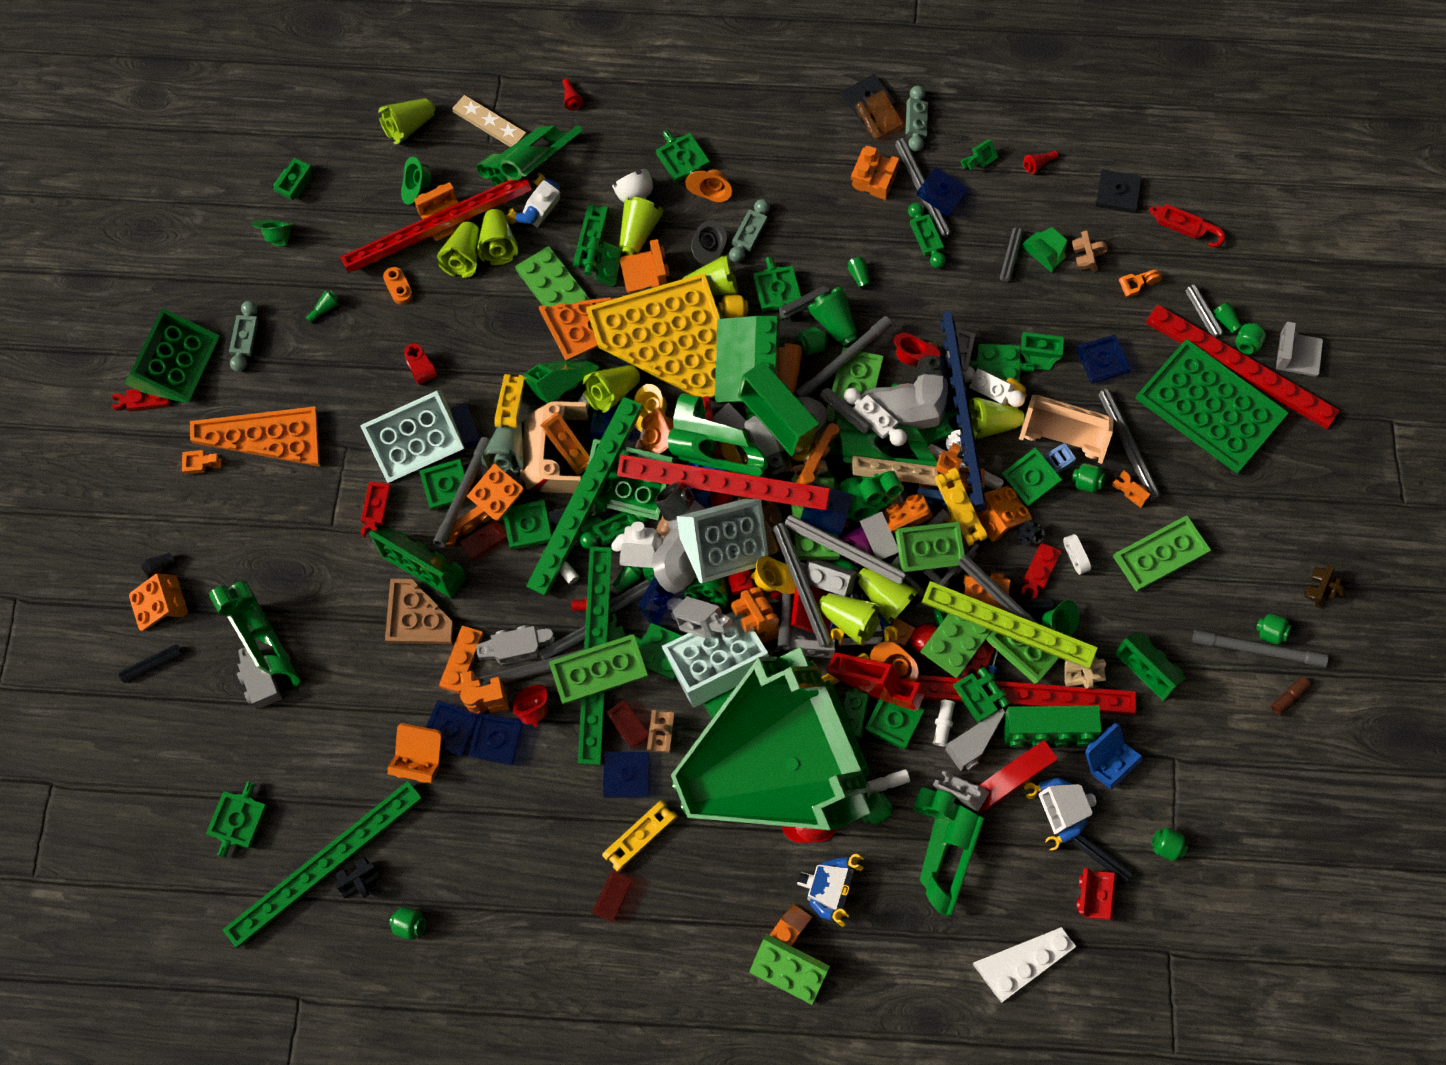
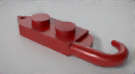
M1168 204L1149 208L1150 213L1156 218L1159 225L1194 239L1202 237L1207 231L1214 233L1219 237V240L1216 243L1209 242L1208 246L1219 247L1225 242L1224 231L1216 225L1203 221V218Z

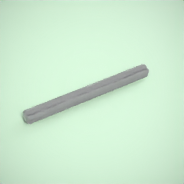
M789 515L785 521L787 528L898 584H901L905 577V572L793 515Z

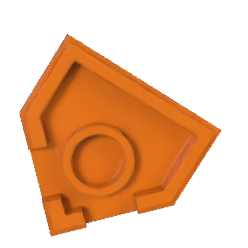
M657 407L642 419L640 439L637 440L636 448L664 455L669 451L668 435L674 426L672 419L666 417L662 408Z

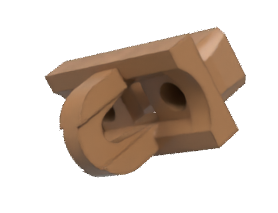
M1083 231L1081 232L1082 237L1072 241L1075 254L1086 251V255L1076 257L1079 270L1091 268V271L1095 272L1098 271L1095 257L1105 254L1108 247L1105 242L1091 244L1088 232Z
M652 710L647 751L670 753L674 712ZM657 730L663 731L665 736L656 735Z

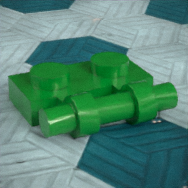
M593 236L590 239V243L587 244L586 250L588 255L587 259L584 260V274L592 276V273L595 272L594 280L613 287L617 280L622 249L607 242H603L599 247V239ZM595 256H598V262H597V263H596V261H595Z
M985 667L977 671L981 676L979 680L972 673L953 685L977 723L997 712L998 709L994 705L995 702H998L1002 708L1010 704L1006 699L1004 690H1000L994 681L995 677ZM987 685L993 695L988 696L983 686Z

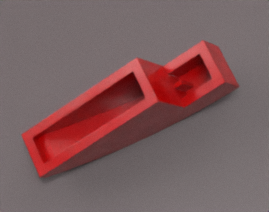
M835 652L826 669L828 674L857 690L907 709L918 711L926 694L921 683L901 679L891 664Z
M1044 740L980 784L979 786L990 793L979 811L973 809L972 811L978 816L1025 787L1027 783H1031L1036 775L1054 765L1058 758Z

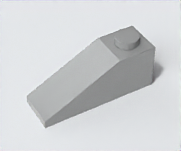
M1003 708L947 744L945 750L960 771L965 768L971 770L979 764L978 760L1005 713Z

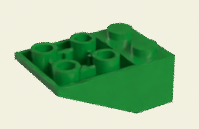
M580 358L572 359L568 362L564 360L540 363L522 376L534 396L550 403L559 400L566 391L576 388L578 386L577 383L582 381L589 373L599 369V367Z

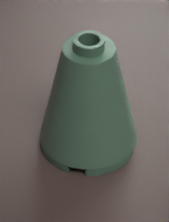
M518 420L517 428L502 425V427H497L481 458L482 464L487 470L493 464H496L504 472L510 468L515 474H518L519 470L523 469L524 455L522 424L520 420Z

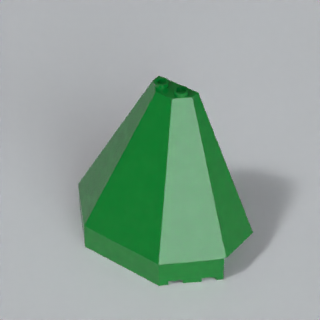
M801 647L778 658L777 656L758 657L671 774L673 788L678 793L681 800V808L688 818L833 830L847 826L848 823L871 814V808L867 802L870 799V785L865 781V777L869 776L867 763L834 686L829 680L825 682L822 679V671L812 660H807ZM790 757L796 758L799 762L798 768L794 771L788 770L785 766L786 760Z

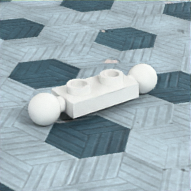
M968 366V370L964 371L965 383L971 382L969 388L1006 405L1007 401L1013 407L1023 405L1025 396L1021 391H1012L1014 385L982 369H977L975 373V370Z
M849 388L845 391V402L849 405H855L853 409L872 424L871 429L882 439L890 435V441L895 446H901L906 442V433L901 429H895L898 426V421L871 397L866 395L861 399L860 392L855 388Z

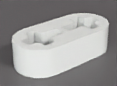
M1073 534L1063 539L1064 546L1076 572L1081 575L1091 571L1089 559L1077 535Z

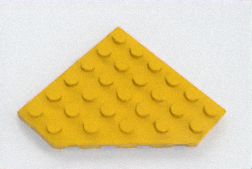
M705 273L586 307L600 349L691 395L709 396L710 399L715 398L717 319H720Z

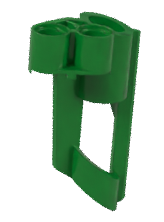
M556 125L538 127L502 154H490L477 164V171L484 179L491 178L494 186L510 179L519 180L531 173L583 130L581 126H576L569 132L558 130ZM541 138L554 143L550 147L532 146Z
M682 393L676 404L673 418L674 428L671 429L668 435V447L671 453L679 456L680 461L760 477L768 468V462L763 451L757 445L748 441L745 431L706 420V409H704L702 396ZM715 441L741 446L748 456L747 465L712 458L715 451Z
M835 410L834 424L839 427V433L834 437L833 441L839 442L843 462L852 463L853 456L936 467L937 461L916 427L898 424L895 429H901L906 433L907 442L918 460L892 458L877 447L878 438L881 437L872 429L868 433L863 434Z
M832 441L827 445L830 447L827 455L831 454L842 457L839 443ZM847 463L853 473L852 463ZM829 468L828 472L822 475L825 478H834ZM887 471L881 474L876 473L873 477L854 475L855 477L844 480L840 485L834 479L835 500L845 518L852 519L855 522H860L879 513L880 509L889 505L904 490L895 471Z
M240 581L230 588L222 585L213 589L209 596L220 615L228 617L256 667L270 675L276 673L286 674L289 676L292 684L298 686L301 680L248 582ZM254 638L272 646L277 656H263Z
M920 788L913 810L935 819L920 882L926 888V896L932 906L940 914L947 917L954 912L984 818L955 803L956 796L941 790L935 792L927 788ZM950 845L962 848L963 853L948 894L938 884L937 877L947 848Z

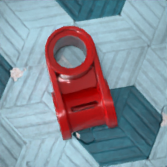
M412 343L406 346L404 349L406 362L418 385L438 377L435 368L420 345Z

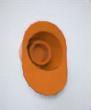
M719 170L695 171L686 178V188L695 195L714 202H724L731 197V185L726 175Z
M885 641L874 646L871 651L870 660L891 664L901 679L913 682L917 680L919 673L917 663L899 645L894 642Z

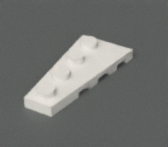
M1061 927L976 961L973 965L1002 1003L1076 946Z

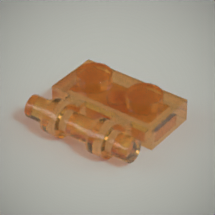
M884 90L866 99L868 107L865 108L862 101L855 105L858 110V116L864 120L867 126L866 130L869 134H872L874 140L881 136L878 129L881 128L885 135L903 124ZM872 113L877 122L874 123L869 114Z

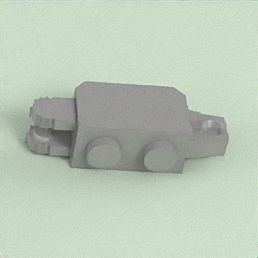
M688 596L684 600L672 598L667 602L668 609L672 610L671 616L674 620L676 619L681 631L709 638L716 632L725 633L733 625L731 618L722 614L720 607L715 604Z
M529 625L520 626L517 630L513 631L501 630L496 632L495 635H491V640L476 645L479 660L496 659L497 663L502 666L535 659L539 656V648H544L554 642V633L549 628L535 630L534 626L530 627Z

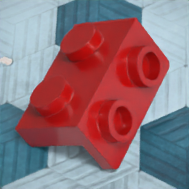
M1089 868L1083 869V874L1079 878L1081 897L1077 899V910L1085 919L1113 921L1117 880L1115 873L1095 872Z

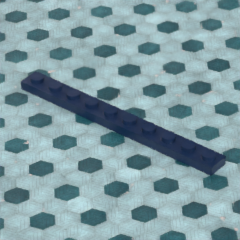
M951 311L943 312L944 320L940 321L942 332L946 333L947 339H944L946 352L949 351L950 358H947L948 368L953 372L950 382L952 389H956V395L953 396L955 408H959L960 413L956 415L957 423L963 430V434H960L961 445L966 448L963 459L965 466H969L970 473H966L968 485L972 486L973 493H970V500L972 506L976 505L978 511L982 512L987 511V504L956 325Z

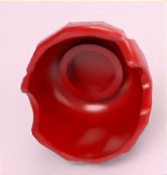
M932 624L918 626L913 630L910 637L912 649L924 659L929 658L923 655L921 650L938 629Z

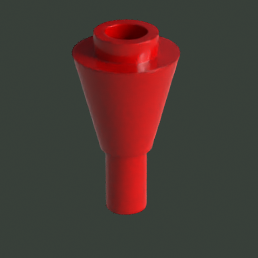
M566 78L562 81L565 88L564 106L568 110H577L583 105V99L572 87L570 80Z
M1052 151L1047 154L1026 155L1023 162L1024 169L1030 174H1034L1047 164L1048 161L1058 158L1057 151Z

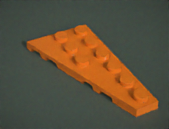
M616 298L585 300L571 304L560 303L547 307L546 305L538 306L566 362L598 348L586 307Z
M315 406L190 421V440L193 444L320 467L318 418Z

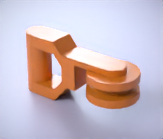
M1155 269L1136 276L1129 274L1121 277L1119 282L1126 298L1139 294L1141 287H1144L1143 278H1145L1147 285H1154L1162 280L1160 271ZM1129 282H1136L1138 287L1131 289Z

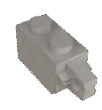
M807 560L806 564L800 562L809 585L842 596L852 593L858 572L822 560Z
M246 648L238 650L240 664L237 665L240 672L237 673L241 685L245 684L247 689L244 695L248 704H253L256 709H260L281 700L282 697L274 675H270L256 667Z

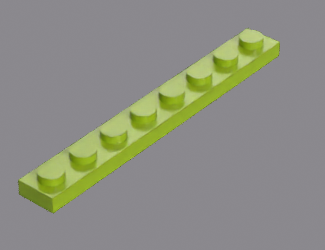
M931 581L921 602L1086 669H1090L1097 651L1095 646Z

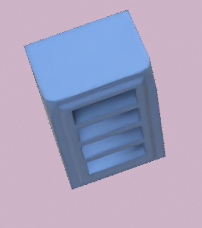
M1065 443L1043 456L1057 474L1072 467L1076 461L1075 456ZM1053 458H1055L1056 461L1058 462V464H1059L1058 466H1057V465L1055 464V462L1052 460Z

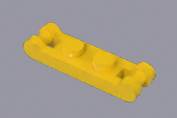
M504 374L495 414V427L508 425L510 428H517L521 400L526 385L522 375L513 377L511 374Z
M952 468L944 475L939 474L935 476L936 484L954 522H959L962 540L966 547L974 545V542L977 540L987 539V533L977 517L957 469ZM952 481L954 487L948 489L947 483ZM971 526L975 531L972 534H970L967 530V528Z
M663 800L652 807L602 854L606 860H610L613 863V868L617 872L621 871L629 861L677 819V814L674 811L671 812ZM659 813L664 817L660 822L655 818ZM619 849L625 853L621 858L616 854Z

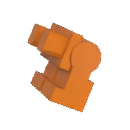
M865 146L851 175V180H853L852 186L859 191H866L870 195L886 200L899 168V158L893 156L891 158L883 157L882 153L877 152L876 148Z
M754 587L748 591H742L741 598L732 602L731 610L735 616L743 613L746 616L740 622L744 632L754 630L762 644L777 639L780 628L778 625L779 619L773 613V609L766 597L763 596L762 590L759 587Z
M473 671L460 674L462 684L457 685V689L462 702L472 715L478 716L487 710L491 714L510 710L506 689L499 677L491 678V684L482 686Z

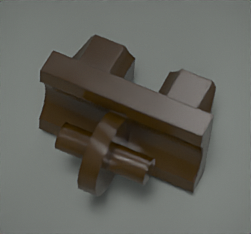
M1328 564L1326 569L1315 567L1311 579L1312 581L1319 582L1320 585L1316 587L1308 584L1304 591V597L1314 601L1317 608L1322 609L1328 593V599L1334 600L1335 596H1343L1345 589L1340 586L1342 581L1335 579V574L1333 573L1335 566Z

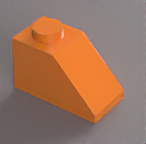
M793 904L777 923L770 936L793 947L812 919V916Z

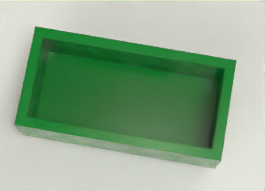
M762 361L744 373L738 391L739 398L789 455L793 457L811 445L819 425L817 418L812 413H809L802 401L790 392L788 385L785 382H781L773 368L767 366Z
M1099 706L1008 707L1002 718L1004 745H1010L1012 748H1020L1029 744L1035 747L1044 740L1047 744H1055V747H1067L1069 744H1077L1078 747H1088L1101 734Z

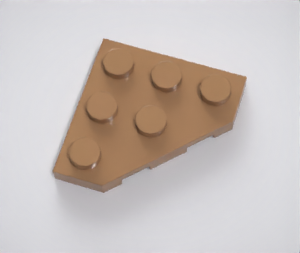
M390 579L385 642L395 644H452L453 622L436 603L420 589L413 579Z

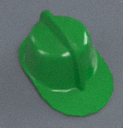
M414 156L409 157L404 166L401 196L403 202L407 205L413 204L414 199L419 196V193L424 192L431 182L430 167L421 164L419 159Z
M270 219L251 222V226L261 229L265 241L275 246L287 245L288 239L291 237V226L294 225V223Z
M1072 600L1063 601L1055 609L1043 615L1042 626L1071 636L1079 625L1080 614L1078 607Z

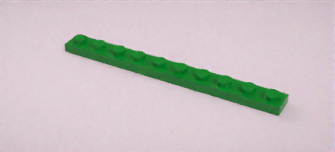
M626 397L622 398L526 585L527 588L546 597L548 596L644 408L642 404Z
M590 547L584 650L607 643L612 548ZM604 692L581 699L578 765H601Z
M407 781L222 930L233 945L239 949L423 799Z

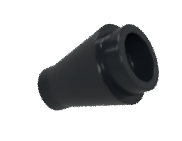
M168 552L164 555L146 559L140 565L149 579L156 573L162 574L176 562L171 553Z

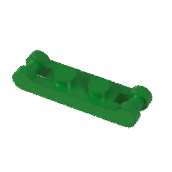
M588 204L574 257V267L580 268L584 265V260L587 258H582L583 254L588 255L586 249L591 237H597L599 239L598 245L600 246L605 222L609 214V206L597 207L595 204Z

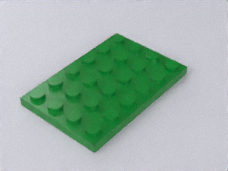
M1188 339L1179 346L1135 398L1236 474L1241 471L1288 415L1286 410Z

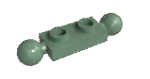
M914 86L910 90V98L907 100L906 135L912 136L908 141V146L914 152H918L923 148V139L927 136L928 102L921 101L925 97V90L921 86Z
M759 199L754 205L755 211L748 210L732 240V245L736 246L729 252V258L732 262H742L745 258L744 250L751 252L767 222L765 214L770 210V204L767 200Z
M245 301L242 304L241 311L244 316L236 315L229 353L234 356L230 360V367L236 372L243 371L246 368L247 362L244 356H252L259 321L254 316L258 311V307L253 301Z

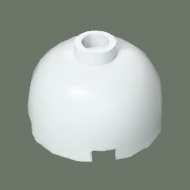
M641 169L642 174L639 175L635 171L616 182L617 185H612L617 197L623 203L628 196L629 200H632L633 196L646 199L651 194L653 182L648 169Z

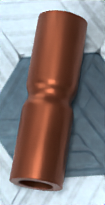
M1300 677L1287 689V692L1283 693L1270 705L1271 710L1275 714L1281 715L1293 704L1294 700L1298 699L1311 687L1310 682L1306 678Z

